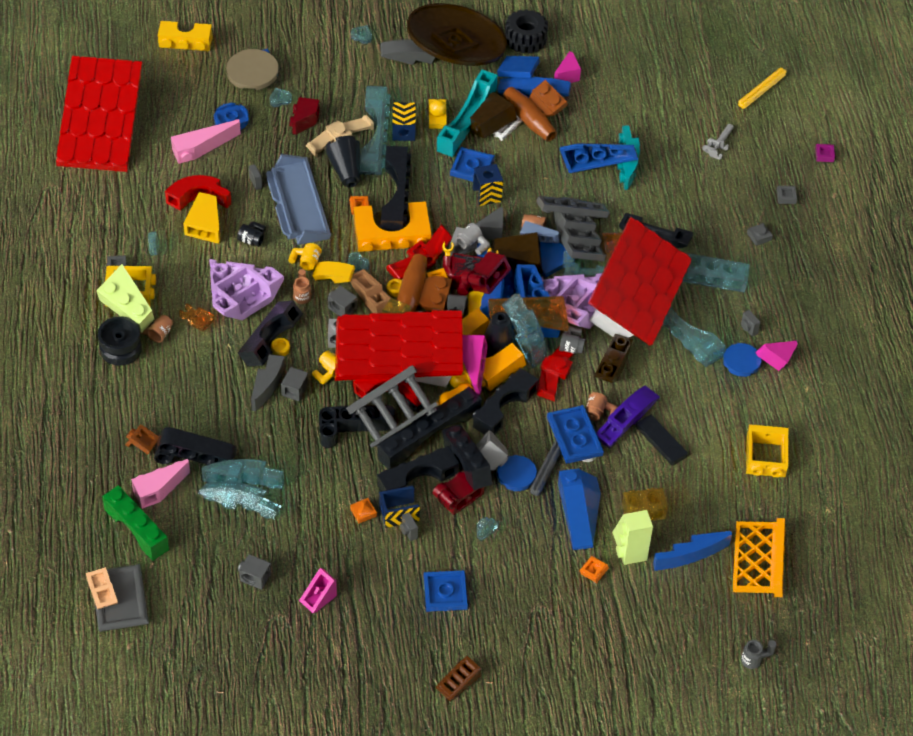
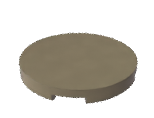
M247 49L234 54L226 66L229 81L241 89L256 88V90L266 88L277 79L279 70L275 57L259 49Z

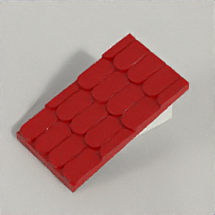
M72 56L56 154V166L128 171L142 61Z
M632 217L629 218L589 299L588 304L596 308L589 321L612 337L615 334L627 338L635 335L648 345H653L691 263V258L686 253L675 248L670 242L659 237L654 231L649 230L638 220Z
M432 310L431 312L370 313L369 315L345 314L338 316L336 320L335 381L393 378L414 365L417 369V372L414 373L417 382L446 387L452 376H460L463 373L462 311Z

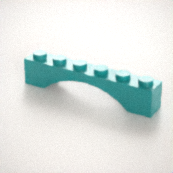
M481 70L461 111L451 123L443 127L437 136V152L450 157L454 156L471 130L470 117L492 92H496L497 74Z

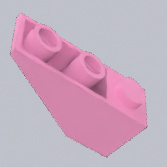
M188 459L177 461L167 467L158 468L153 472L131 479L133 492L142 509L161 502L190 473Z

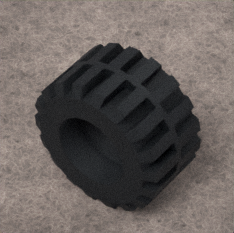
M528 9L523 11L517 10V12H513L508 16L505 36L507 45L511 49L521 53L528 52L529 54L544 48V45L547 43L548 21L545 16H541L540 12H535V10L529 11Z

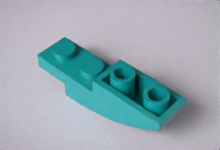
M626 125L622 126V133H619V144L634 145L638 160L617 164V170H620L619 181L623 183L624 190L629 189L636 176L640 154L639 138H632L630 126Z

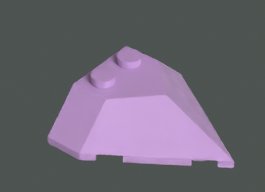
M209 259L212 304L217 311L226 317L244 320L273 301L284 280V276L273 267L266 266L265 269L255 268V265L229 261H226L225 264Z
M602 273L596 274V277H584V274L554 276V279H543L541 277L544 283L543 287L549 293V300L555 306L562 320L588 329L594 325L589 320L596 308L588 304Z

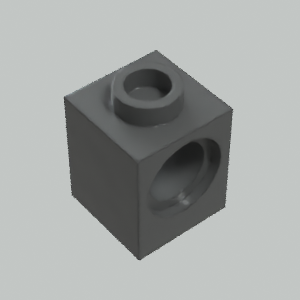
M339 286L328 295V309L339 316L351 315L357 310V296Z
M290 367L281 383L282 396L300 401L309 385L308 372Z
M248 554L245 561L242 560L238 567L240 581L262 590L271 576V563Z

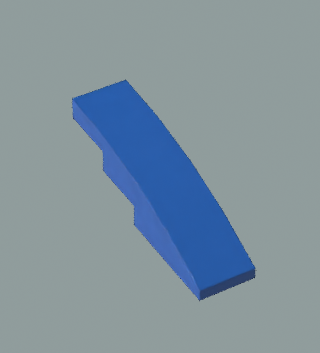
M542 77L501 78L497 91L499 95H503L507 88L514 87L527 97H530L532 90L546 80L562 97L569 96L571 82Z
M725 531L692 535L691 541L688 543L673 544L672 551L655 553L654 570L676 568L709 557L730 545L732 532Z

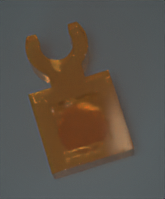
M185 304L187 312L179 311V316L182 319H188L189 325L202 332L215 320L213 314L200 307L194 310L190 304Z

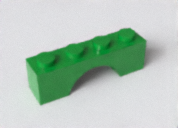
M119 485L102 496L104 510L115 522L121 521L131 530L140 548L152 561L169 551L167 536Z

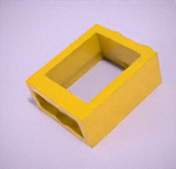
M107 266L105 281L119 266ZM124 266L132 280H146L145 291L140 292L151 307V299L155 298V289L152 286L156 285V274H153L152 266Z
M749 424L746 445V474L777 478L786 477L788 469V428ZM753 443L781 445V463L753 460Z

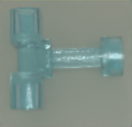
M567 251L563 253V268H565L563 276L584 274L596 277V274L603 273L605 269L603 265H596V269L579 267V264L575 263V258H571Z

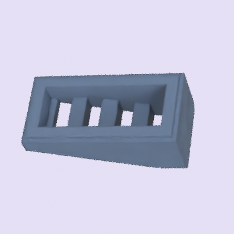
M528 221L524 222L520 231V235L537 232L540 242H560L559 231Z

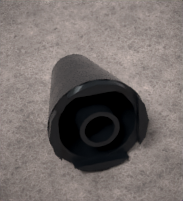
M340 136L335 138V142L331 143L329 141L326 144L325 153L342 184L351 188L360 181V142L355 140L354 136Z
M504 312L495 313L484 333L488 345L486 358L496 355L511 343L518 348L510 316Z

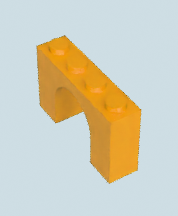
M426 201L408 203L409 223L399 231H385L379 228L374 222L372 206L354 207V225L358 252L411 248L420 240L426 245L431 239Z
M477 308L462 319V334L484 335L490 320ZM513 343L496 355L486 358L482 387L486 386L491 391L508 379L512 373L526 366L524 354Z

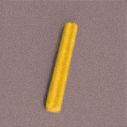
M782 67L778 68L741 98L738 106L742 109L747 108L785 77L786 70Z

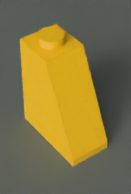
M198 193L183 223L186 236L220 243L216 196Z

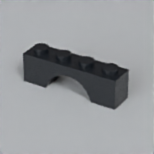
M294 300L277 302L237 352L248 367L263 366L268 360L269 354L272 355L273 353L270 349L272 341L285 330L294 327L302 317L303 313Z
M522 368L512 373L504 385H500L496 393L492 397H488L484 405L474 412L472 416L473 428L484 435L489 430L496 435L503 428L504 415L500 409L507 403L514 401L526 403L537 392L539 379Z
M453 425L443 429L444 447L449 446L454 456L459 458L466 480L472 489L477 490L492 485L490 464L462 425Z
M449 446L439 448L432 453L419 456L412 461L401 463L395 468L384 470L377 474V486L381 492L403 488L412 479L419 476H431L442 482L455 477L459 473V462Z

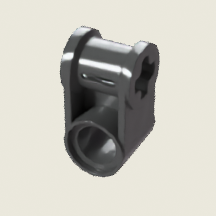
M448 294L447 311H462L463 319L467 310V295Z

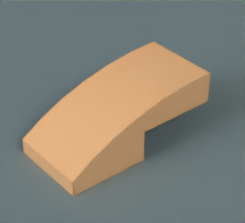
M106 567L86 573L97 610L118 604Z

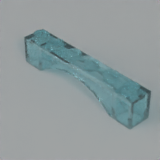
M366 86L365 111L374 120L376 132L369 143L361 149L360 174L381 175L382 168H385L386 157H383V155H386L387 145L384 142H387L388 132H385V129L388 130L389 119H386V117H389L390 106H387V104H390L391 94H387V87Z
M670 307L663 325L671 331L674 337H677L683 343V346L695 356L698 362L707 367L723 358L726 345L714 333L693 327L680 318Z

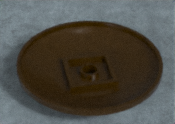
M434 3L416 8L408 17L406 28L411 40L423 51L440 60L458 65L481 66L499 60L505 53L507 39L502 29L493 20L473 9L454 4Z

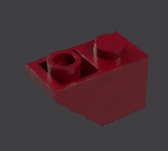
M298 98L297 104L293 106L294 116L290 117V127H292L294 135L317 124L320 113L318 99Z

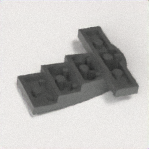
M538 195L536 202L541 210L546 213L554 212L557 231H559L560 239L571 258L595 261L605 260L606 254L600 248L601 238L595 232L597 224L589 217L591 216L596 219H600V217L608 218L609 210L603 203L587 202L568 197L555 198Z

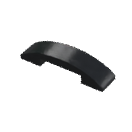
M625 213L619 224V228L624 230L629 218L632 217L649 230L654 231L665 241L670 242L675 248L687 247L694 235V232L681 228L670 231L643 223V217Z

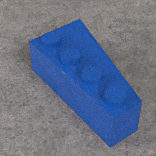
M517 264L513 276L521 337L558 338L563 323L557 317L556 308L554 305L552 306L549 300V293L543 287L544 283L536 266Z

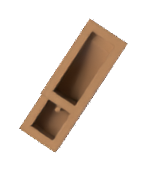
M364 269L353 274L350 283L372 313H391L394 311L392 298L383 291L382 284Z

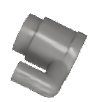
M474 223L468 224L455 238L456 243L462 249H466L478 241L481 244L475 249L478 255H481L490 247L489 241L482 236L481 229Z

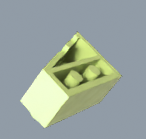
M121 264L97 289L99 300L119 316L134 320L142 333L153 322L154 315L145 298Z
M647 510L623 514L612 532L617 544V556L622 558L624 565L647 561L653 530Z

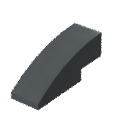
M393 40L380 44L381 57L411 65L414 64L415 60L432 64L435 59L434 56L419 48L412 40Z
M269 354L266 369H258L251 397L252 411H257L264 405L278 387L285 369L284 356Z

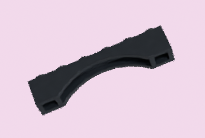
M386 146L385 171L394 180L397 190L393 198L382 207L381 229L385 231H399L407 226V216H404V214H408V203L405 202H408L409 191L405 190L409 189V178L406 177H410V166L407 165H411V154H408V147Z
M467 387L436 407L437 411L427 416L425 414L378 444V460L388 470L399 466L408 459L418 446L439 430L452 424L467 422L472 419L474 412L481 408L482 398L470 387Z

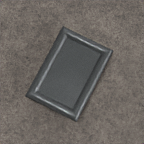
M141 564L107 569L118 604L98 610L96 607L98 631L102 632L149 624Z

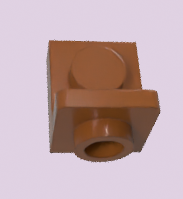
M140 424L137 429L132 428L127 434L126 438L129 440L125 445L129 447L132 443L148 455L157 443L159 436Z

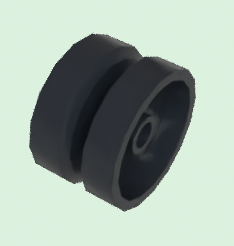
M124 316L112 317L100 325L98 329L100 354L106 362L121 366L130 364L139 358L142 352L140 328L134 320Z

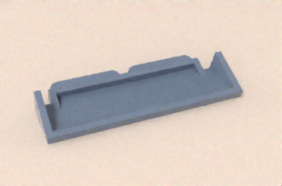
M281 154L274 166L275 168L272 167L271 171L266 172V178L272 199L277 202L275 209L283 234L287 235L288 239L296 238L298 245L330 239L331 233L307 157Z

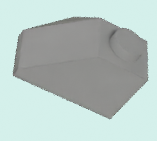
M490 430L476 444L490 464L491 470H495L498 466L502 467L508 460V450Z

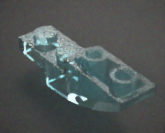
M514 294L502 306L508 317L511 318V322L517 332V335L514 337L531 368H535L546 358L544 336L533 310L527 309L520 294Z
M250 459L227 460L202 467L203 481L209 484L242 488L243 482L251 485L258 484L280 489L284 485V471L266 468V461Z
M226 481L206 483L198 492L205 499L216 501L224 508L235 510L241 504L243 508L254 510L267 519H275L282 507L265 499V490L243 483Z

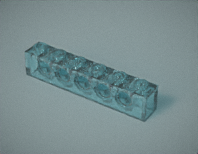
M686 253L691 258V263L682 282L745 293L750 264Z

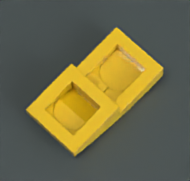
M317 262L312 276L315 281L332 279L334 284L350 282L355 266L341 262Z

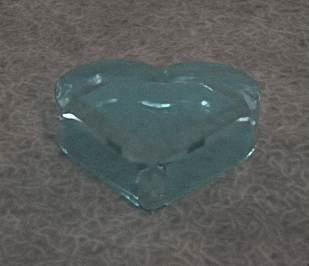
M368 25L353 28L351 30V39L360 41L362 44L370 43L372 34Z
M275 88L269 98L270 105L280 107L282 104H290L292 102V94Z
M152 231L148 233L149 253L151 256H157L159 240L157 232Z
M358 252L349 254L348 264L355 266L354 272L363 269L367 271L369 269L368 259L363 258Z
M482 518L477 524V538L483 541L495 532L498 522L493 518Z

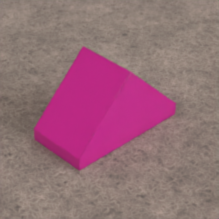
M569 51L557 68L554 79L570 81L571 83L580 81L581 68L573 52Z
M797 341L767 343L756 354L779 371L788 363L798 343Z
M320 568L299 601L312 613H316L337 596L336 579L326 570Z

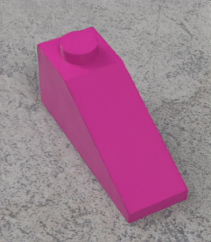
M463 335V363L475 393L480 395L488 345L485 335Z

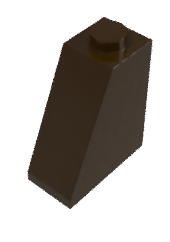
M492 92L470 117L472 132L484 139L517 119L514 105L495 92Z
M537 232L494 239V246L491 247L492 252L496 253L498 250L499 254L505 255L510 267L516 268L517 264L535 265L538 272L543 273L540 241Z

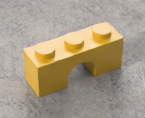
M160 22L158 31L160 48L210 51L213 37L212 24L195 23L191 31L182 32L178 30V22Z

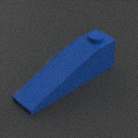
M577 143L560 147V152L569 173L638 160L634 145Z

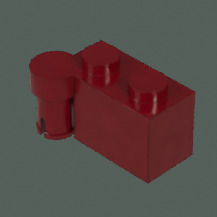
M488 251L473 270L467 269L462 273L461 281L463 284L470 285L475 291L490 295L508 274L511 267L505 255Z
M463 471L459 472L449 482L438 484L432 494L447 510L455 515L484 495V487L473 490L466 480Z

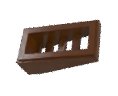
M466 656L438 683L436 689L451 702L481 677V668L471 658ZM462 673L466 678H462L459 674ZM453 679H455L460 685L458 686V685L453 681ZM447 684L454 689L453 692L446 687Z

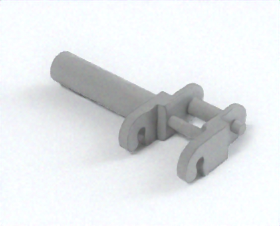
M728 124L717 140L709 138L707 140L708 144L702 147L703 151L709 153V156L722 159L723 155L720 153L718 156L716 149H729L728 144L724 146V141L734 126Z

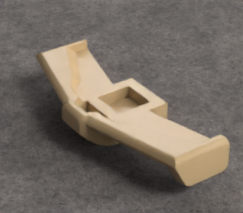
M367 115L344 123L340 121L333 122L326 126L324 132L311 142H308L306 147L317 157V154L325 149L329 141L332 143L336 141L335 138L340 136H352V133L367 129L373 130L374 122Z

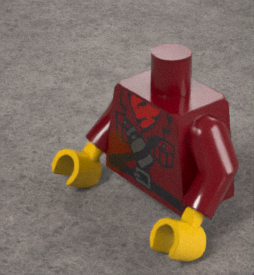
M444 242L442 246L445 252L443 268L447 277L452 279V287L457 288V292L460 295H467L469 290L475 291L470 285L462 283L461 276L465 270H473L483 257L453 253L451 256L454 245L451 242V249H446Z

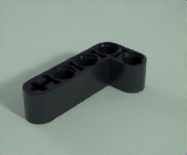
M365 405V411L378 431L391 430L376 405ZM385 405L395 420V409L390 405ZM348 406L324 407L319 411L320 444L325 448H333L337 444V432L369 430L359 415H356L355 412L349 414L346 409Z
M166 427L162 430L157 441L154 460L160 464H169L173 457L177 456L221 469H232L237 448L227 442Z

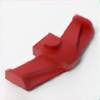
M441 224L426 245L420 240L407 250L406 253L409 257L389 264L386 267L387 271L394 279H403L404 273L415 254H421L427 258L428 270L436 264V260L442 254L443 243L445 242L446 248L451 242L452 236Z
M560 346L551 355L544 358L540 366L541 373L537 396L554 402L558 378L566 380L573 364L570 359L575 355L574 353L559 351Z

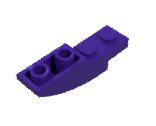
M646 385L638 389L608 417V421L596 432L599 441L610 449L633 424L635 425L658 401L660 396Z

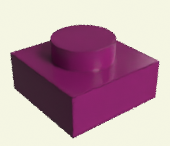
M816 144V161L834 162V145Z

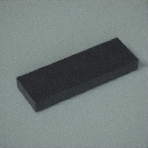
M652 414L636 423V428L672 466L687 458L688 452Z

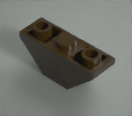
M615 334L594 377L610 383L618 381L625 367L633 339Z

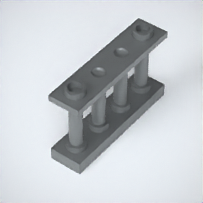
M414 365L346 408L349 414L355 412L356 415H359L375 440L370 444L371 448L375 445L378 448V444L423 414L429 416L437 411L436 406L439 403L436 401L431 404L415 380L416 376L414 373L417 372V369ZM403 380L405 383L408 382L425 408L416 415H414L398 390L399 386L397 384ZM386 391L393 395L408 418L407 421L399 426L381 400L383 399L381 395ZM369 402L376 405L391 428V431L381 436L365 411V405Z

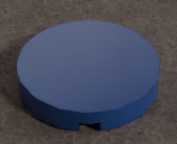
M235 103L223 104L214 113L215 125L239 119L240 130H242L249 122L248 110L243 105L238 106Z
M737 343L726 349L723 356V364L729 369L728 371L731 374L747 377L759 370L761 358L757 356L756 352L758 350L746 343Z
M519 455L508 456L506 463L502 467L498 466L497 470L498 481L511 491L528 489L533 484L537 474L535 464L530 459Z

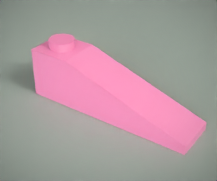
M238 119L172 136V150L178 164L195 160L240 135V121Z

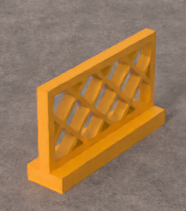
M777 518V522L736 521L733 592L774 593V597H783L785 518ZM749 528L753 532L745 537L740 532V529ZM763 529H772V533L767 537L761 531ZM755 535L762 539L757 545L750 541ZM747 543L752 549L743 553L739 548ZM768 544L772 549L765 554L759 548ZM755 551L761 556L756 562L749 558ZM744 560L751 565L745 570L738 566ZM766 560L771 566L764 571L758 565ZM753 569L761 573L755 579L748 575ZM743 577L750 581L746 586L737 585L738 581ZM765 577L770 581V586H761L758 582Z

